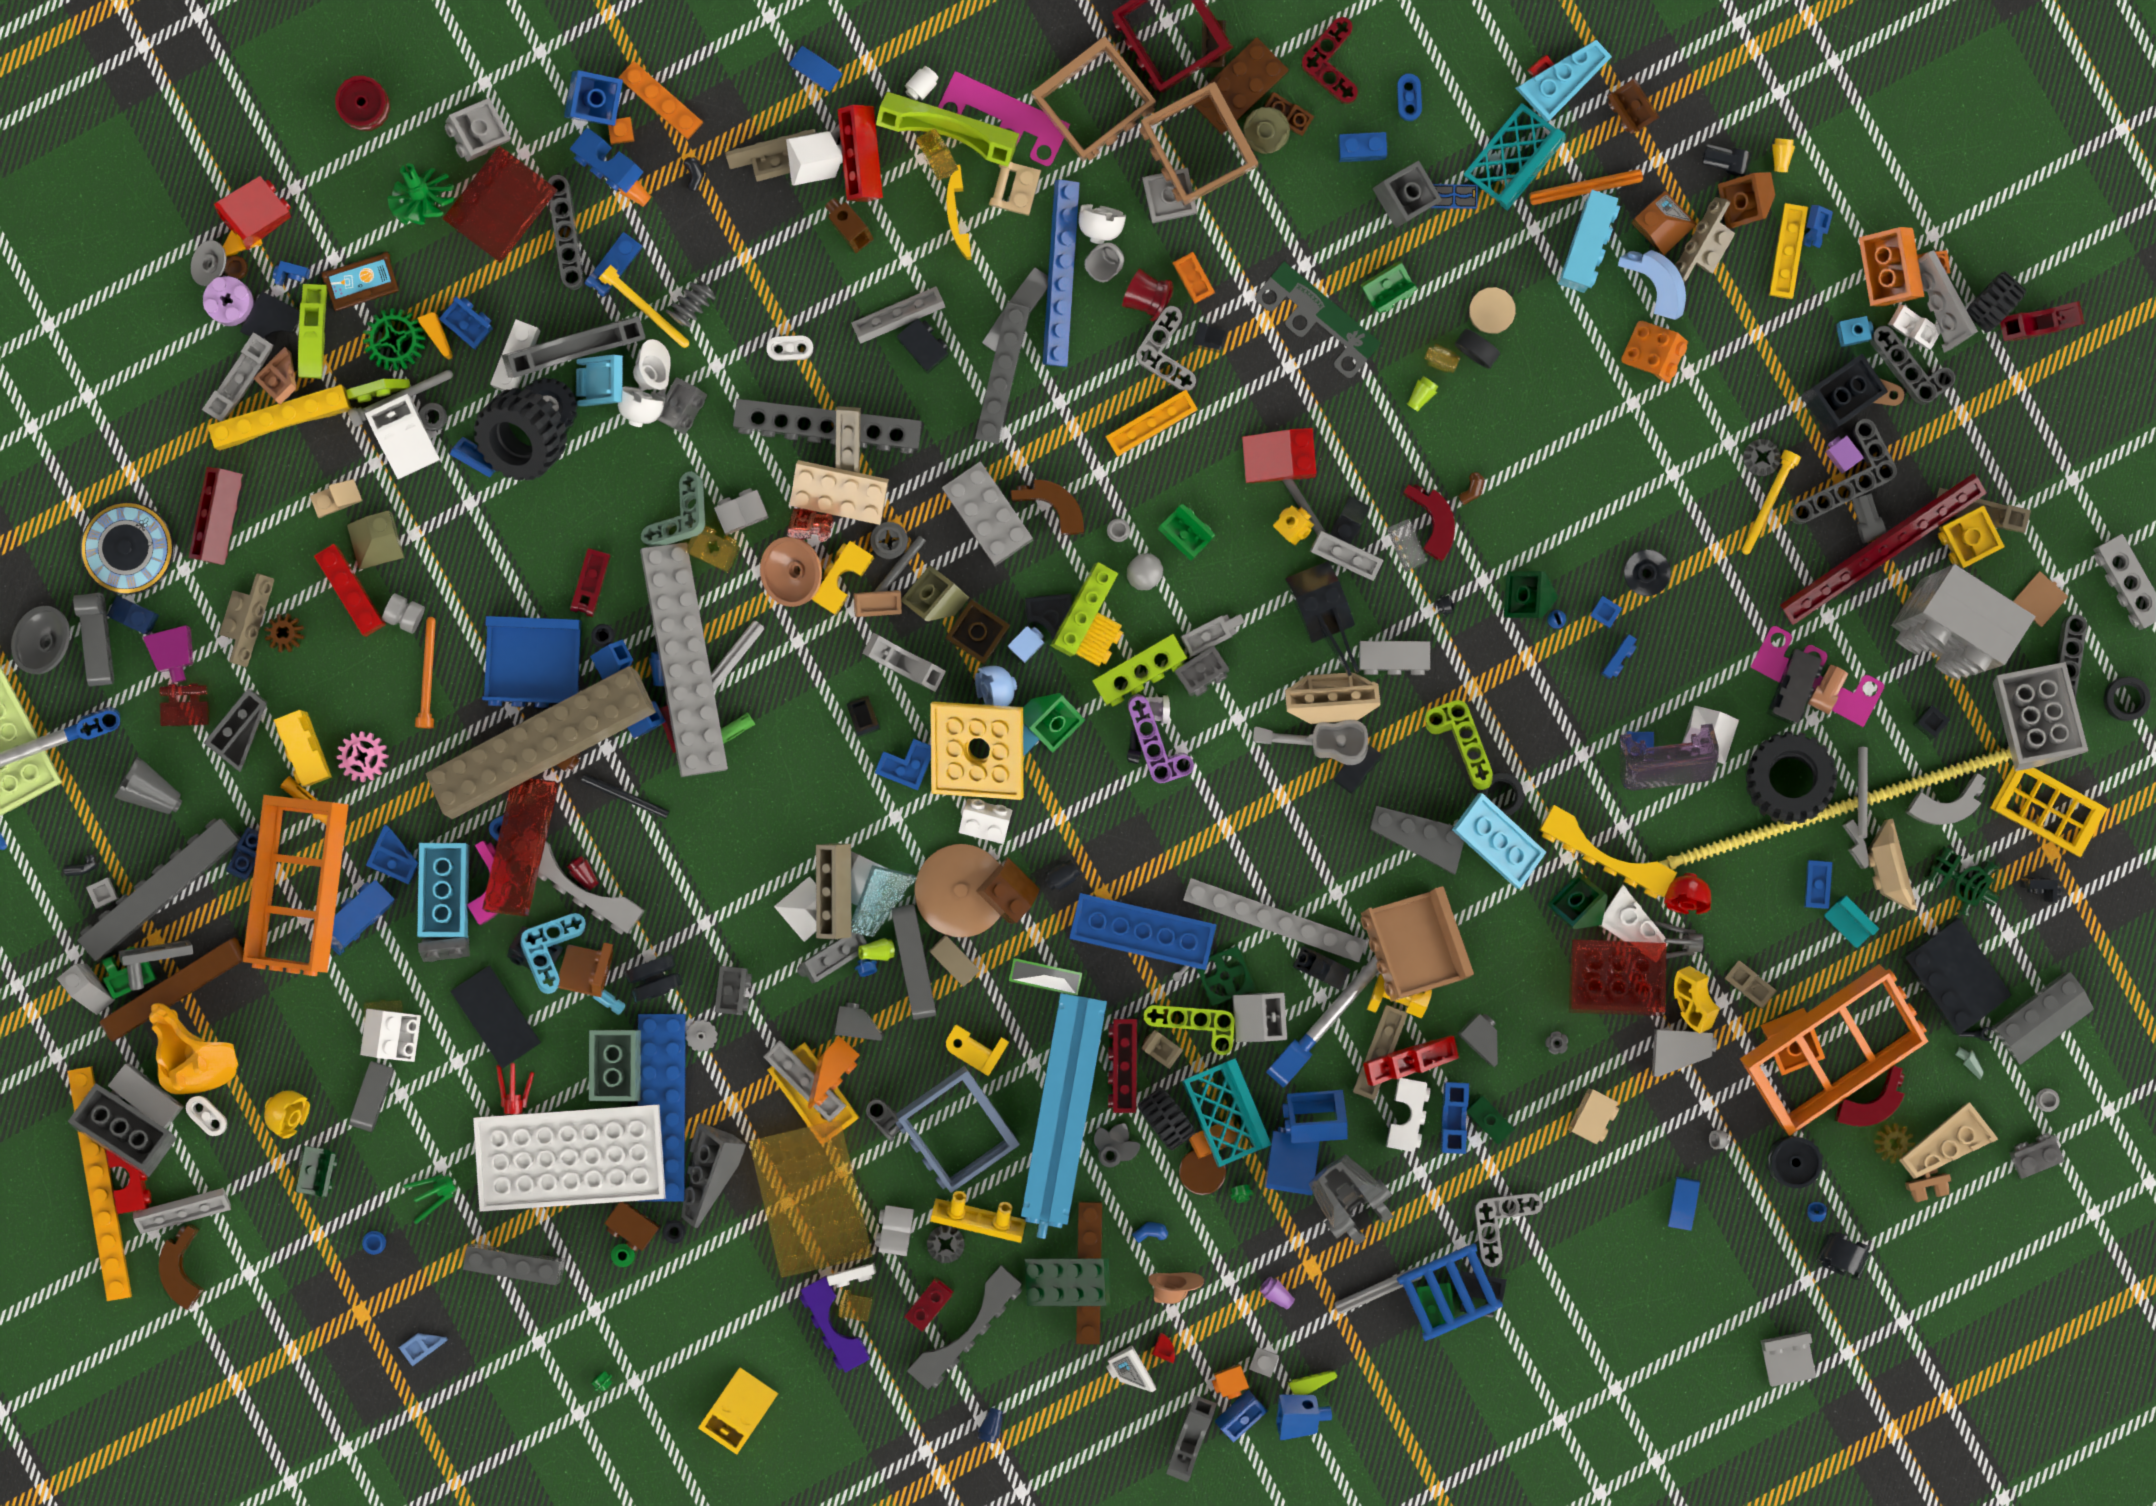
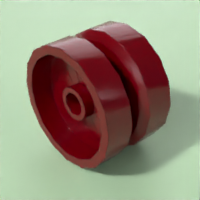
M353 76L345 80L338 88L335 96V106L340 117L351 128L362 132L373 131L382 126L387 120L390 112V99L382 86L373 78ZM365 100V105L361 106L362 101Z

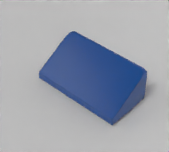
M1248 1390L1215 1420V1423L1234 1443L1268 1410Z

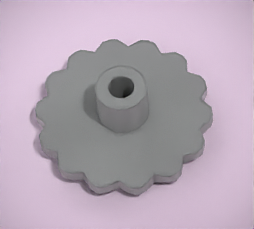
M705 1020L695 1021L694 1024H690L689 1029L686 1030L687 1036L685 1037L688 1041V1046H691L694 1051L698 1050V1052L708 1051L709 1048H713L714 1043L717 1042L716 1036L718 1035L715 1031V1026H712L709 1021L705 1022Z

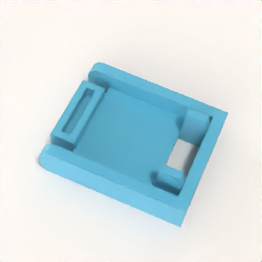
M607 355L577 359V364L586 365V368L576 369V397H586V400H578L577 406L622 402V356Z

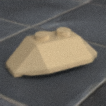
M1347 673L1307 675L1296 682L1291 688L1289 687L1285 690L1287 712L1310 724L1342 722L1345 720L1357 721L1380 706L1379 686L1377 683L1370 682L1355 673H1351L1352 675L1349 677Z
M1893 819L1884 820L1868 848L1869 867H1873L1875 872L1873 877L1874 887L1880 891V894L1907 910H1915L1917 906Z

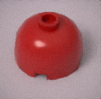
M1685 873L1670 883L1665 894L1664 904H1666L1669 910L1677 913L1689 914L1688 910H1696V914H1703L1711 908V890L1708 884L1701 878H1698L1696 874Z

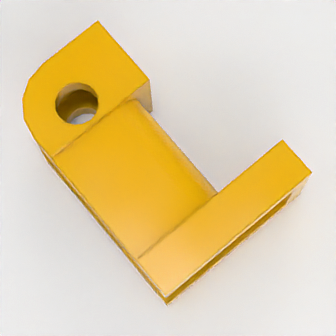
M1382 974L1377 978L1367 1010L1375 1013L1382 997L1390 999V996L1386 994L1384 989L1385 982ZM1432 990L1402 998L1395 1002L1407 1006L1406 1013L1422 1018L1428 1007Z
M956 1024L946 1040L948 1051L989 1076L1009 1041L1001 1037L992 1051L969 1037L971 1033ZM955 1039L962 1041L960 1048L954 1046Z

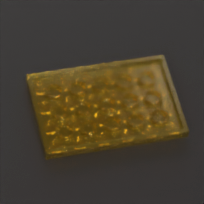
M841 1119L749 1141L781 1278L873 1256Z

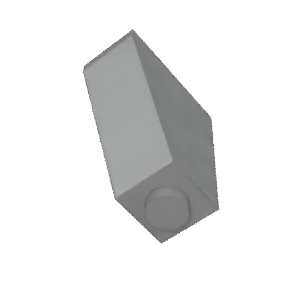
M74 964L57 978L73 999L96 1015L115 1001L88 964Z
M1654 1029L1652 1076L1659 1077L1712 1057V1052H1716L1717 1039L1713 1038V1033L1702 1032L1699 1034L1698 1032Z

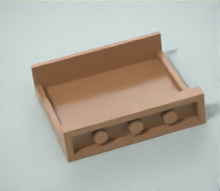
M1443 886L1435 888L1431 892L1381 907L1368 908L1361 913L1362 926L1369 935V946L1372 952L1375 953L1377 969L1383 976L1385 982L1384 989L1386 994L1390 996L1391 1002L1455 983L1474 975Z

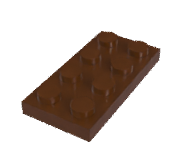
M1256 37L1207 85L1213 82L1217 84L1237 122L1289 72V69ZM1210 96L1193 104L1221 135L1227 131Z

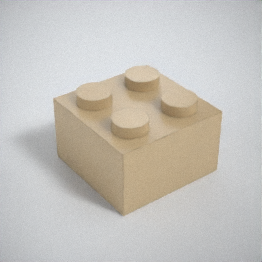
M1588 1088L1567 1130L1592 1143L1603 1142L1608 1133L1606 1126L1609 1120L1613 1121L1619 1111V1108L1616 1107L1618 1102Z

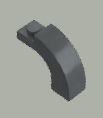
M1196 1395L1194 1396L1174 1446L1166 1472L1167 1475L1185 1482L1189 1481L1217 1403Z

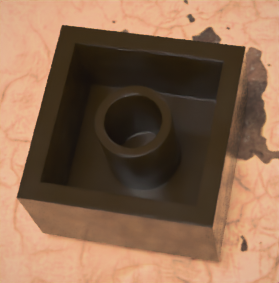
M971 599L945 639L985 665L1009 630L1010 625Z

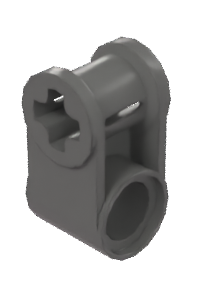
M872 1099L867 1104V1115L878 1126L877 1128L885 1137L892 1142L894 1136L900 1131L897 1124L889 1130L899 1121L896 1112L882 1099ZM875 1103L881 1104L884 1109L883 1113L879 1116H875L870 1112V1107Z

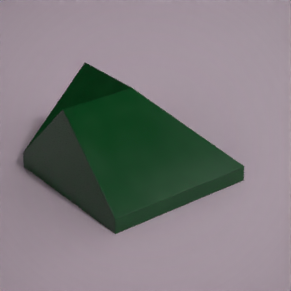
M1507 571L1504 618H1542L1559 598L1546 572Z
M1579 872L1547 905L1564 923L1574 930L1602 925L1608 896Z

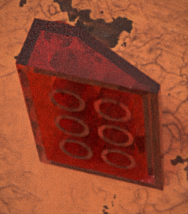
M498 146L442 219L501 263L554 196L557 189L508 151Z
M1572 940L1569 1013L1663 1016L1666 1001V943Z

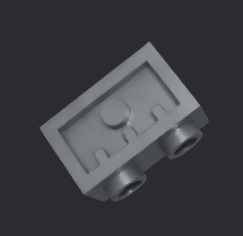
M676 377L665 396L664 407L657 420L685 435L688 429L692 427L698 411L703 407L707 394Z
M1214 645L1175 670L1176 675L1188 691L1190 697L1194 694L1197 697L1208 690L1207 686L1212 682L1220 683L1228 677L1226 673L1229 672L1228 666Z
M2045 1133L2036 1137V1142L2028 1145L2027 1142H2023L2014 1146L2015 1150L2009 1153L2020 1179L2065 1162L2057 1143V1136H2050L2049 1133Z

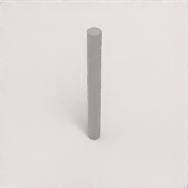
M1859 747L1858 838H1867L1868 748Z

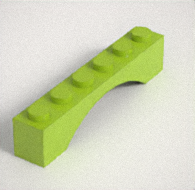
M890 92L886 93L880 105L876 122L878 126L897 132L925 131L951 137L970 146L986 160L1007 167L1014 155L1019 133Z

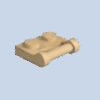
M1010 162L1008 167L999 165L1001 170L994 196L990 198L989 205L1029 216L1041 170ZM1013 171L1016 172L1009 202H1006L1002 198L1009 172Z

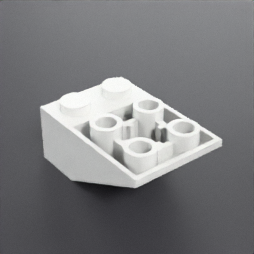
M408 394L365 413L397 479L440 460L416 406Z

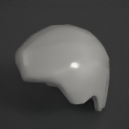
M1113 243L1099 244L1085 259V269L1094 280L1102 283L1107 282L1121 271L1124 263L1123 253Z

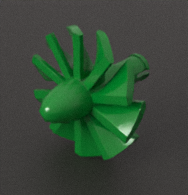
M406 164L409 169L408 172L403 165L400 168V173L405 182L402 185L397 181L394 185L392 196L387 198L392 215L404 225H407L409 221L423 225L425 224V217L442 216L444 213L435 206V202L444 206L452 203L454 197H438L437 195L445 191H452L454 186L452 183L444 187H437V185L449 176L445 173L440 174L436 179L427 183L435 168H430L419 177L413 164Z

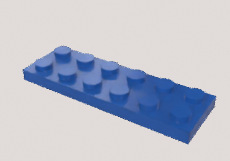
M1080 893L1069 939L1206 970L1217 925Z

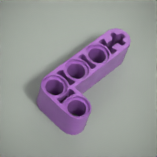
M1133 695L1128 701V709L1153 780L1157 783H1166L1190 774L1194 768L1191 757L1186 753H1178L1167 757L1148 700L1143 695ZM1137 700L1145 703L1142 706L1143 714L1149 713V716L1141 717L1138 720L1135 718L1140 717L1139 712L1136 708H1132L1136 705L1135 701ZM1144 722L1152 724V730L1147 734L1140 732V725ZM1151 744H1157L1160 747L1159 753L1154 756L1147 753V748ZM1182 758L1189 761V766L1185 770H1179L1176 766L1178 760ZM1158 766L1167 768V773L1164 777L1159 778L1155 776L1154 771Z

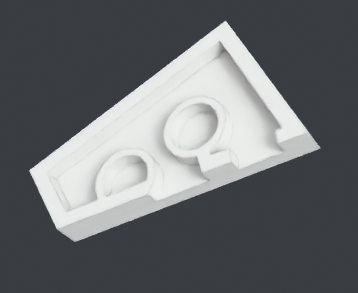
M1622 885L1605 910L1603 922L1600 926L1651 960L1657 962L1669 943L1664 942L1666 939L1630 895L1626 887Z

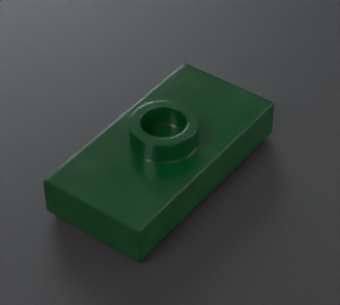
M1483 1095L1467 1109L1466 1113L1497 1145L1515 1130Z

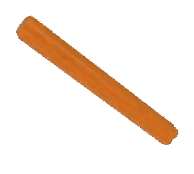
M1637 169L1534 191L1529 194L1532 205L1588 194L1591 190L1602 191L1640 183L1643 181L1642 171Z

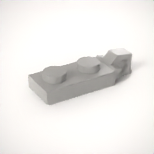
M1241 614L1232 619H1229L1228 615L1220 616L1180 638L1189 656L1193 657L1213 645L1215 646L1231 638L1232 635L1237 633L1234 628L1245 622Z

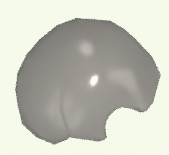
M1142 553L1136 556L1127 567V579L1130 585L1137 590H1150L1163 577V566L1160 560L1153 554Z

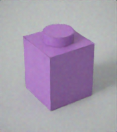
M1839 436L1828 444L1830 448L1825 452L1841 474L1864 458L1848 436L1843 439Z

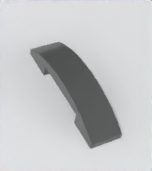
M1035 267L1009 302L1031 307V313L1039 300L1047 292L1048 276ZM1005 309L982 342V344L996 352Z

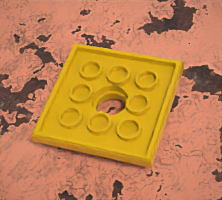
M932 702L930 704L931 794L1022 800L1024 798L1023 707ZM982 738L988 743L990 747L988 757L981 759L971 753L969 745L972 739Z

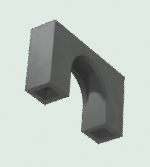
M473 1243L466 1248L463 1270L557 1285L562 1282L566 1258L549 1255H520L499 1251L495 1246Z

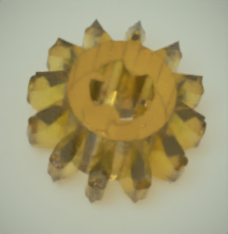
M1893 1123L1892 1131L1888 1125H1884L1886 1133L1877 1131V1135L1882 1138L1881 1140H1874L1875 1144H1881V1147L1875 1150L1876 1153L1884 1151L1881 1159L1886 1160L1890 1156V1163H1895L1897 1157L1900 1160L1903 1157V1153L1907 1154L1909 1152L1907 1146H1915L1914 1143L1907 1141L1913 1137L1912 1133L1904 1135L1907 1127L1903 1126L1899 1130L1897 1123ZM1897 1137L1896 1142L1899 1145L1897 1148L1892 1147L1891 1149L1890 1139H1896Z

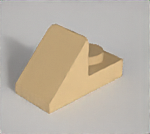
M354 479L331 484L328 489L310 496L318 518L363 501Z

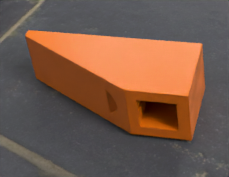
M840 1036L818 1059L808 1102L809 1109L815 1104L820 1106L828 1098L826 1094L828 1089L831 1088L834 1091L843 1081L840 1076L844 1072L849 1075L858 1065L854 1061L860 1055Z

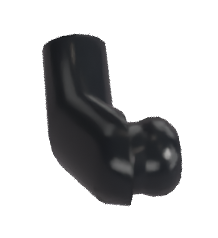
M687 157L683 165L684 168L688 169L691 178L686 188L697 192L704 177V170L697 158Z

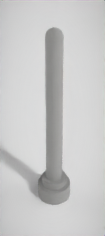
M446 370L363 409L361 407H354L347 410L354 427L363 424V421L367 420L365 413L406 394L412 397L453 377V372Z

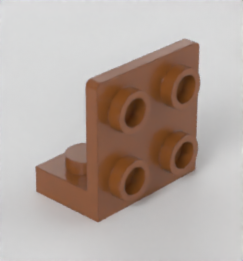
M604 943L602 951L568 945L559 973L560 981L558 988L602 997L613 959V945Z

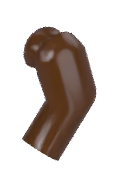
M1474 472L1469 476V490L1458 495L1463 506L1482 494L1485 480L1478 472Z

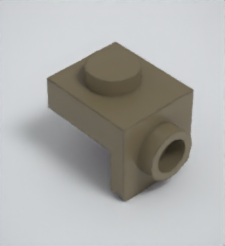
M1156 1030L1145 1038L1144 1045L1141 1048L1169 1069L1183 1051Z

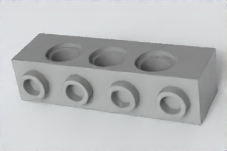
M2120 534L2093 549L2096 553L2094 558L2100 567L2103 566L2107 572L2105 575L2107 582L2111 587L2114 586L2118 592L2117 599L2122 607L2126 606L2130 615H2128L2131 624L2141 630L2155 623L2156 592L2124 535ZM2114 557H2119L2122 560V567L2120 569L2113 566L2112 561ZM2126 577H2130L2133 580L2134 586L2132 589L2125 587L2124 580ZM2138 597L2145 601L2143 610L2137 608L2135 604Z

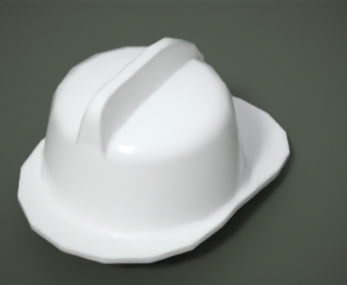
M647 340L642 345L639 361L634 366L633 375L641 391L651 389L662 390L668 386L671 365L670 355L666 347L657 340Z

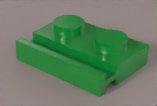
M1450 1282L1439 1284L1455 1319ZM1429 1285L1416 1287L1417 1295L1432 1328L1445 1323Z

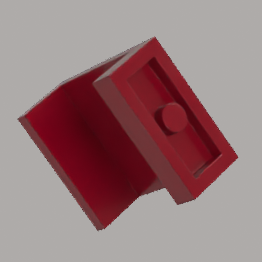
M935 1277L904 1317L923 1332L951 1298L954 1291Z

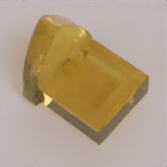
M845 1290L840 1302L839 1317L841 1319L846 1317L868 1322L873 1298L850 1294V1291Z

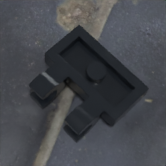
M1460 1271L1459 1274L1471 1300L1473 1297L1486 1299L1475 1273ZM1486 1276L1496 1299H1500L1503 1303L1507 1279ZM1461 1301L1460 1312H1466ZM1494 1311L1485 1316L1493 1318Z

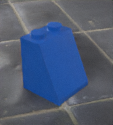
M1278 1127V1131H1272L1264 1183L1265 1188L1312 1195L1313 1192L1309 1182L1315 1177L1320 1141L1291 1143L1290 1134H1286L1285 1128Z

